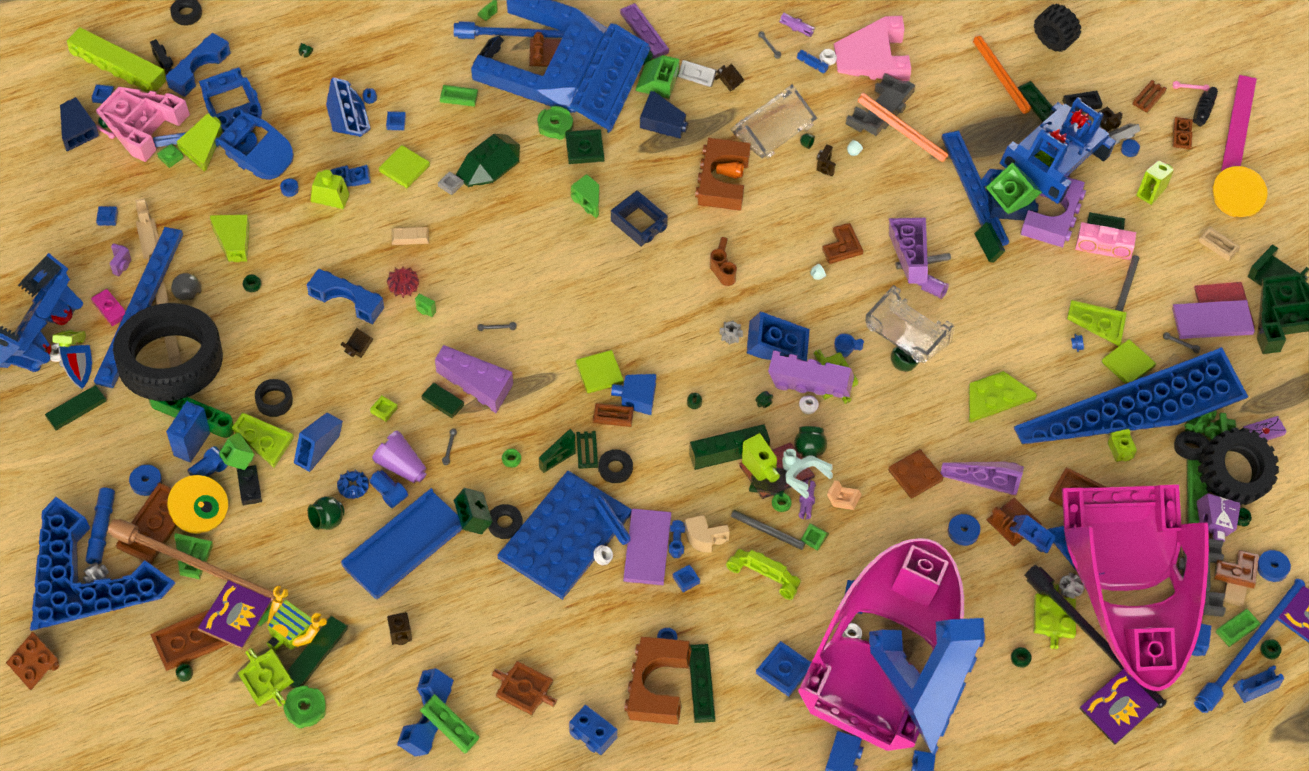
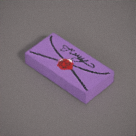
M1278 416L1243 426V428H1248L1250 433L1256 431L1260 434L1259 437H1265L1267 440L1283 436L1287 432Z

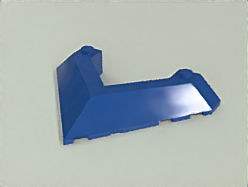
M57 497L42 510V528L40 529L39 536L40 548L39 555L37 556L31 631L159 600L176 584L172 579L145 560L131 575L123 576V578L113 580L110 578L100 579L86 584L78 583L77 542L89 531L90 526L83 515Z
M984 618L937 621V644L921 674L914 665H910L905 659L907 656L903 652L902 630H877L869 632L870 653L886 674L932 754H936L939 748L937 742L945 734L950 722L949 719L954 713L966 685L964 682L968 672L971 673L977 660L975 654L978 647H982L985 641Z

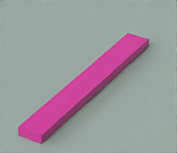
M1243 75L1238 77L1221 172L1229 167L1241 166L1257 78Z

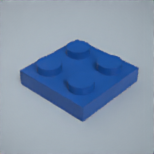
M780 641L756 669V674L789 697L803 681L811 662Z

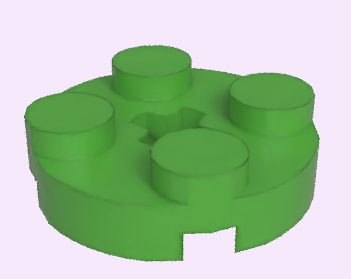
M552 106L551 109L542 110L538 115L539 133L546 137L562 140L565 138V132H570L573 128V118L570 112L563 107ZM557 120L558 124H552L551 122Z
M299 686L291 690L286 696L287 699L283 706L285 716L297 728L313 726L326 715L325 698L321 691L316 688ZM302 703L310 704L307 710L300 709Z

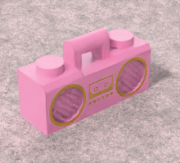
M1081 222L1075 250L1130 260L1135 245L1136 232Z

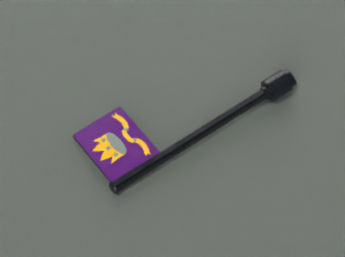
M1034 565L1024 575L1027 578L1026 581L1040 595L1043 593L1048 594L1122 669L1079 708L1115 745L1156 708H1163L1167 700H1164L1156 691L1139 685L1125 671L1109 643L1054 588L1053 583L1055 580L1042 567Z

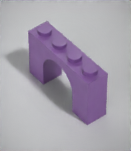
M1066 177L1072 181L1064 199L1060 202L1066 212L1059 216H1046L1028 210L1021 235L1063 248L1065 241L1069 242L1072 231L1069 229L1070 227L1074 228L1077 217H1074V214H1079L1081 208L1079 200L1083 201L1086 190H1083L1085 182Z

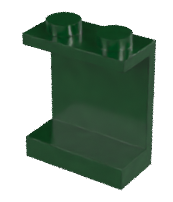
M1272 244L1251 266L1248 278L1262 286L1263 277L1299 272L1275 257L1279 248ZM1306 267L1300 273V275L1305 279L1306 282L1309 278L1307 276L1309 271L1308 267Z

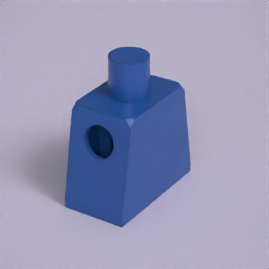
M656 374L626 375L624 385H612L611 396L622 397V406L634 407L636 412L652 415Z

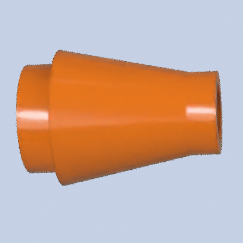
M737 161L717 164V174L734 179L743 177V163Z

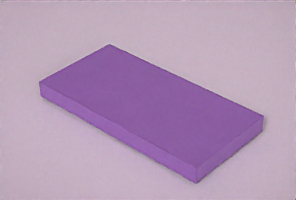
M1247 300L1173 304L1172 307L1179 339L1253 335L1255 332Z
M632 509L629 529L631 541L627 545L623 582L664 585L671 512Z

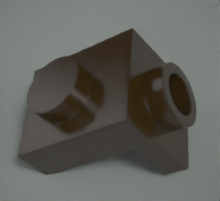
M733 64L727 67L723 65L717 70L718 74L715 76V81L720 78L730 92L744 81V78Z
M1108 106L1098 111V113H1103L1100 126L1106 132L1120 126L1123 116L1122 112L1115 114Z
M826 144L825 148L820 150L817 156L816 171L829 176L834 175L836 166L834 162L830 161L832 158V146Z
M356 328L348 342H342L341 346L346 348L344 352L351 357L357 355L362 358L373 338Z
M404 612L387 616L392 645H404L412 641L408 614Z

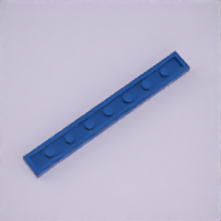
M954 131L942 134L941 138L980 225L982 226L985 222L991 223L1002 245H1008L1009 240L999 218H990L987 191L982 185L981 178L960 132Z

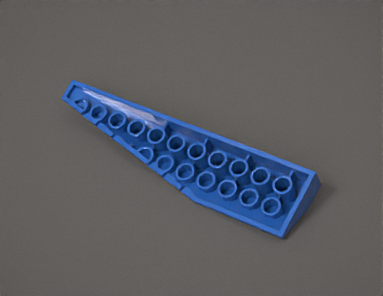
M1221 347L1016 425L1014 430L1023 445L1109 434L1125 429L1133 431L1179 425L1247 399L1248 395Z

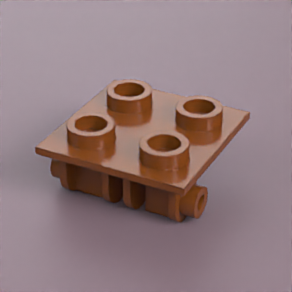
M536 32L533 39H530L529 66L548 67L562 39H544L541 32Z
M1015 497L1002 508H994L993 514L986 519L1013 547L1025 539L1020 534L1013 533L1010 530V527L1017 525L1013 521L1015 516L1028 515L1042 525Z
M34 632L26 638L6 662L30 690L34 688L48 670L55 671L59 668L58 658Z

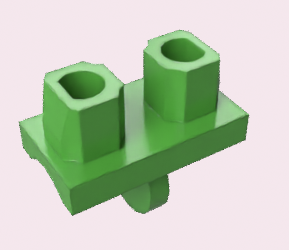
M1220 413V419L1209 423L1210 426L1205 428L1204 434L1212 440L1223 431L1236 428V420L1227 419L1226 413Z

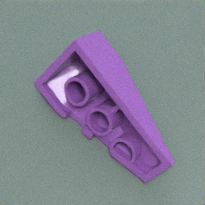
M947 462L942 464L941 474L946 478L1016 496L1024 466L1013 462Z

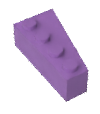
M889 218V236L908 283H928L926 218Z
M443 345L435 358L436 372L454 385L457 384L463 388L464 392L468 395H473L477 398L478 402L490 407L494 413L498 412L513 386V374L511 371Z
M774 350L768 370L775 387L780 390L792 389L800 393H806L807 391L814 392L817 395L830 394L838 398L843 396L850 397L854 380L853 371L849 367L825 363L824 366L814 359H809L806 362L798 359L796 355L789 354V357L780 356V352Z

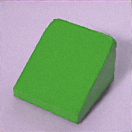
M497 0L491 1L477 15L485 21L498 12Z
M810 523L800 541L819 550L829 533Z

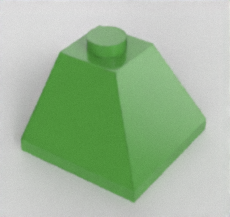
M1011 163L986 187L1007 214L1029 205L1042 193L1033 180L1014 163Z

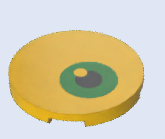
M192 475L179 480L172 487L167 499V507L173 522L179 528L190 533L200 534L217 528L223 522L228 510V498L224 489L215 480L206 476Z

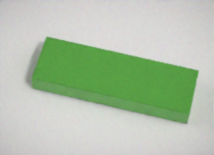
M435 694L420 709L464 754L480 738Z

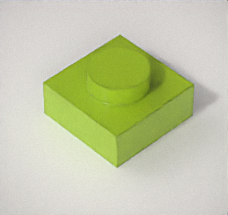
M381 395L370 408V412L387 422L398 407L396 403Z

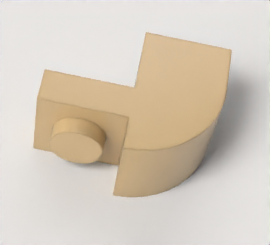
M704 515L685 519L687 540L694 549L701 552H711L712 544L721 545L729 541L730 531L728 525L708 529Z

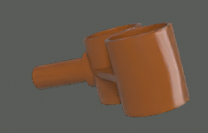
M721 237L718 249L713 250L710 254V269L723 285L731 286L736 282L737 267L734 263L727 260L725 248L728 239Z

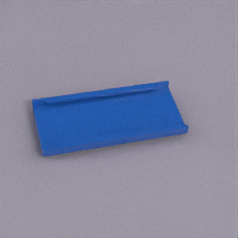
M610 24L568 109L572 108L607 129L609 133L650 51L649 44L617 24Z
M430 488L345 557L341 564L348 574L374 599L378 600L462 530L459 517Z

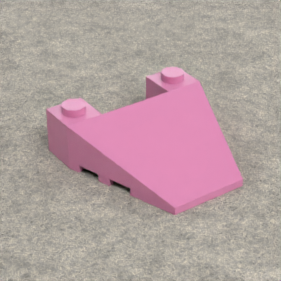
M885 16L834 43V51L837 56V71L858 77L860 75L870 76V79L876 80V78L883 79V75L886 73L895 79L909 81L911 74L909 56H892L890 43L903 42V17Z
M118 87L96 110L131 156L144 162L156 151L151 136L152 133L165 120L180 126L190 115L186 101L173 94L165 93V95H158L153 91L144 93L138 89Z

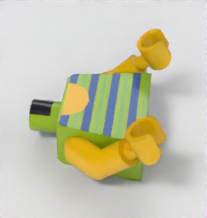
M277 586L273 590L276 598L273 599L267 621L268 630L272 637L266 644L274 651L282 644L292 650L295 647L311 643L319 631V626H324L327 623L326 618H321L318 621L321 616L320 613H315L310 618L287 600L283 602L282 598L287 597L289 592L287 589H284L283 594L280 595L281 586Z

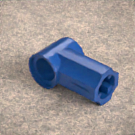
M214 446L206 451L203 459L188 469V473L190 476L201 475L208 477L215 471H223L228 465L220 457V450Z
M383 470L376 471L369 480L370 484L382 495L383 500L390 508H394L408 497L406 489L400 483H395Z

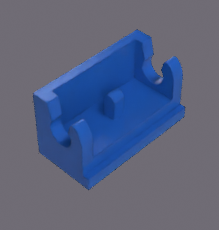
M1028 515L1015 516L1013 521L1017 525L1010 527V530L1013 533L1020 534L1035 545L1039 552L1048 553L1056 536Z
M1273 665L1268 670L1245 680L1241 679L1233 685L1244 703L1280 687L1284 677L1282 674L1276 676L1274 672L1276 666Z

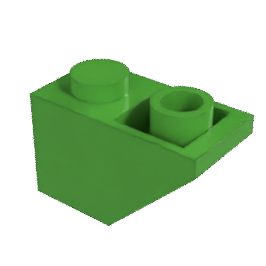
M586 174L571 185V198L575 203H579L588 214L597 218L599 216V184Z
M240 433L229 437L219 452L226 465L242 470L247 468L255 455Z

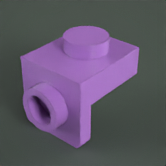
M113 243L111 248L115 257L110 262L112 273L120 276L123 271L127 270L132 260L129 250L125 246Z

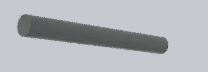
M1137 255L1132 256L1115 309L1117 311L1123 312L1140 259Z
M736 510L732 512L731 517L801 550L805 547L806 543Z

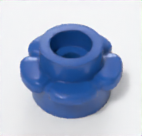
M1074 334L1075 338H1071L1072 348L1077 349V352L1084 350L1082 335Z

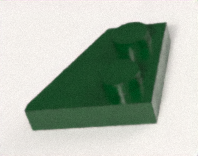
M571 429L539 457V468L543 473L576 454L575 433Z

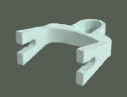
M794 449L784 451L782 463L783 468L787 471L786 482L805 499L809 497V492L806 491L808 490V484L795 479L801 471L814 466L829 479L833 478V473L831 472L833 469L832 464L812 455L801 460L796 456Z

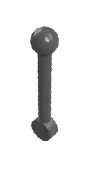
M762 31L759 32L758 36L765 41V43L769 46V48L773 51L774 57L776 59L781 58V52L776 51V49L765 37V33Z
M511 322L508 325L484 326L479 324L477 326L479 331L502 328L515 330L517 328L515 322Z
M1168 332L1163 334L1165 340L1170 339L1184 345L1195 353H1199L1201 350L1198 345L1193 346L1170 336Z
M456 429L449 431L450 439L446 455L442 459L444 465L450 464L449 455L454 436L457 434Z

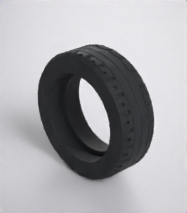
M179 303L158 304L137 312L121 326L113 343L114 359L123 384L133 393L155 401H175L200 392L217 376L223 361L220 336L214 321L203 311ZM185 336L201 344L199 351L190 360L175 367L164 369L151 368L136 361L140 350L158 338Z

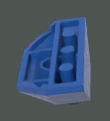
M332 77L326 102L332 130L358 137L363 136L371 129L364 102L357 92L350 87L349 81Z

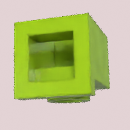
M1130 429L1110 434L1108 445L1115 461L1126 462L1133 459L1137 449L1131 438Z

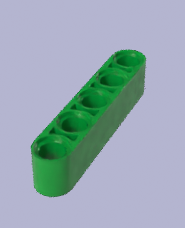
M189 397L175 401H155L149 399L153 409L176 418L186 401L204 408L206 418H209L207 422L210 433L223 438H228L234 434L232 428L234 424L229 414Z

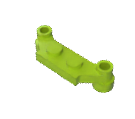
M738 549L734 556H731L727 561L726 567L733 573H739L743 566H746L782 584L779 593L788 600H792L795 597L797 588L801 583L798 577L792 576L788 572L786 566L766 557L760 552L753 550L745 552L742 549Z

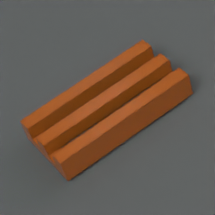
M1151 80L1135 98L1132 105L1148 113L1165 94L1167 88H1161V84L1158 83L1156 85L1154 84L1155 81ZM1151 88H1153V89L1151 90V92H1150V93L1144 98V100L1139 104V102L1143 99V97L1150 91ZM1158 91L1159 93L1145 107L1144 105L1150 100V98L1155 94V92Z
M595 403L593 423L631 427L634 407Z

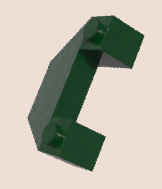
M1300 273L1263 277L1257 340L1262 354L1281 352L1286 341L1285 335L1309 332V284Z

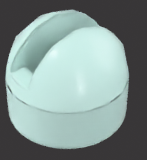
M852 140L847 147L848 153L852 156H857L863 150L862 145L855 140Z
M820 264L815 265L810 271V275L815 280L826 277V273Z

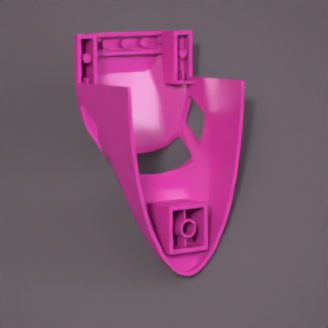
M1179 484L1062 488L1064 532L1067 549L1089 595L1099 624L1113 653L1125 671L1142 687L1152 691H1160L1170 687L1185 670L1195 648L1201 627L1208 575V523L1181 524ZM1181 546L1187 556L1183 578L1176 566ZM1167 578H1170L1175 589V593L1162 602L1142 606L1111 604L1103 600L1101 590H1143L1157 586Z
M924 538L905 540L887 548L863 569L839 604L798 690L812 715L886 751L914 747L920 732L886 674L870 653L869 642L858 638L843 637L842 635L856 613H873L897 622L917 633L934 650L937 644L936 622L964 619V590L957 565L950 553L942 545ZM840 621L831 641L827 643L834 626Z

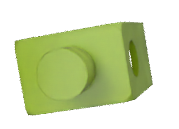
M1161 161L1151 166L1145 172L1136 196L1152 205L1167 188L1174 171L1172 166Z
M330 170L318 172L312 185L311 202L344 209L350 194L343 177L332 174Z
M759 433L743 442V465L758 481L767 478L772 483L778 480L780 475L776 471L777 458L762 435Z

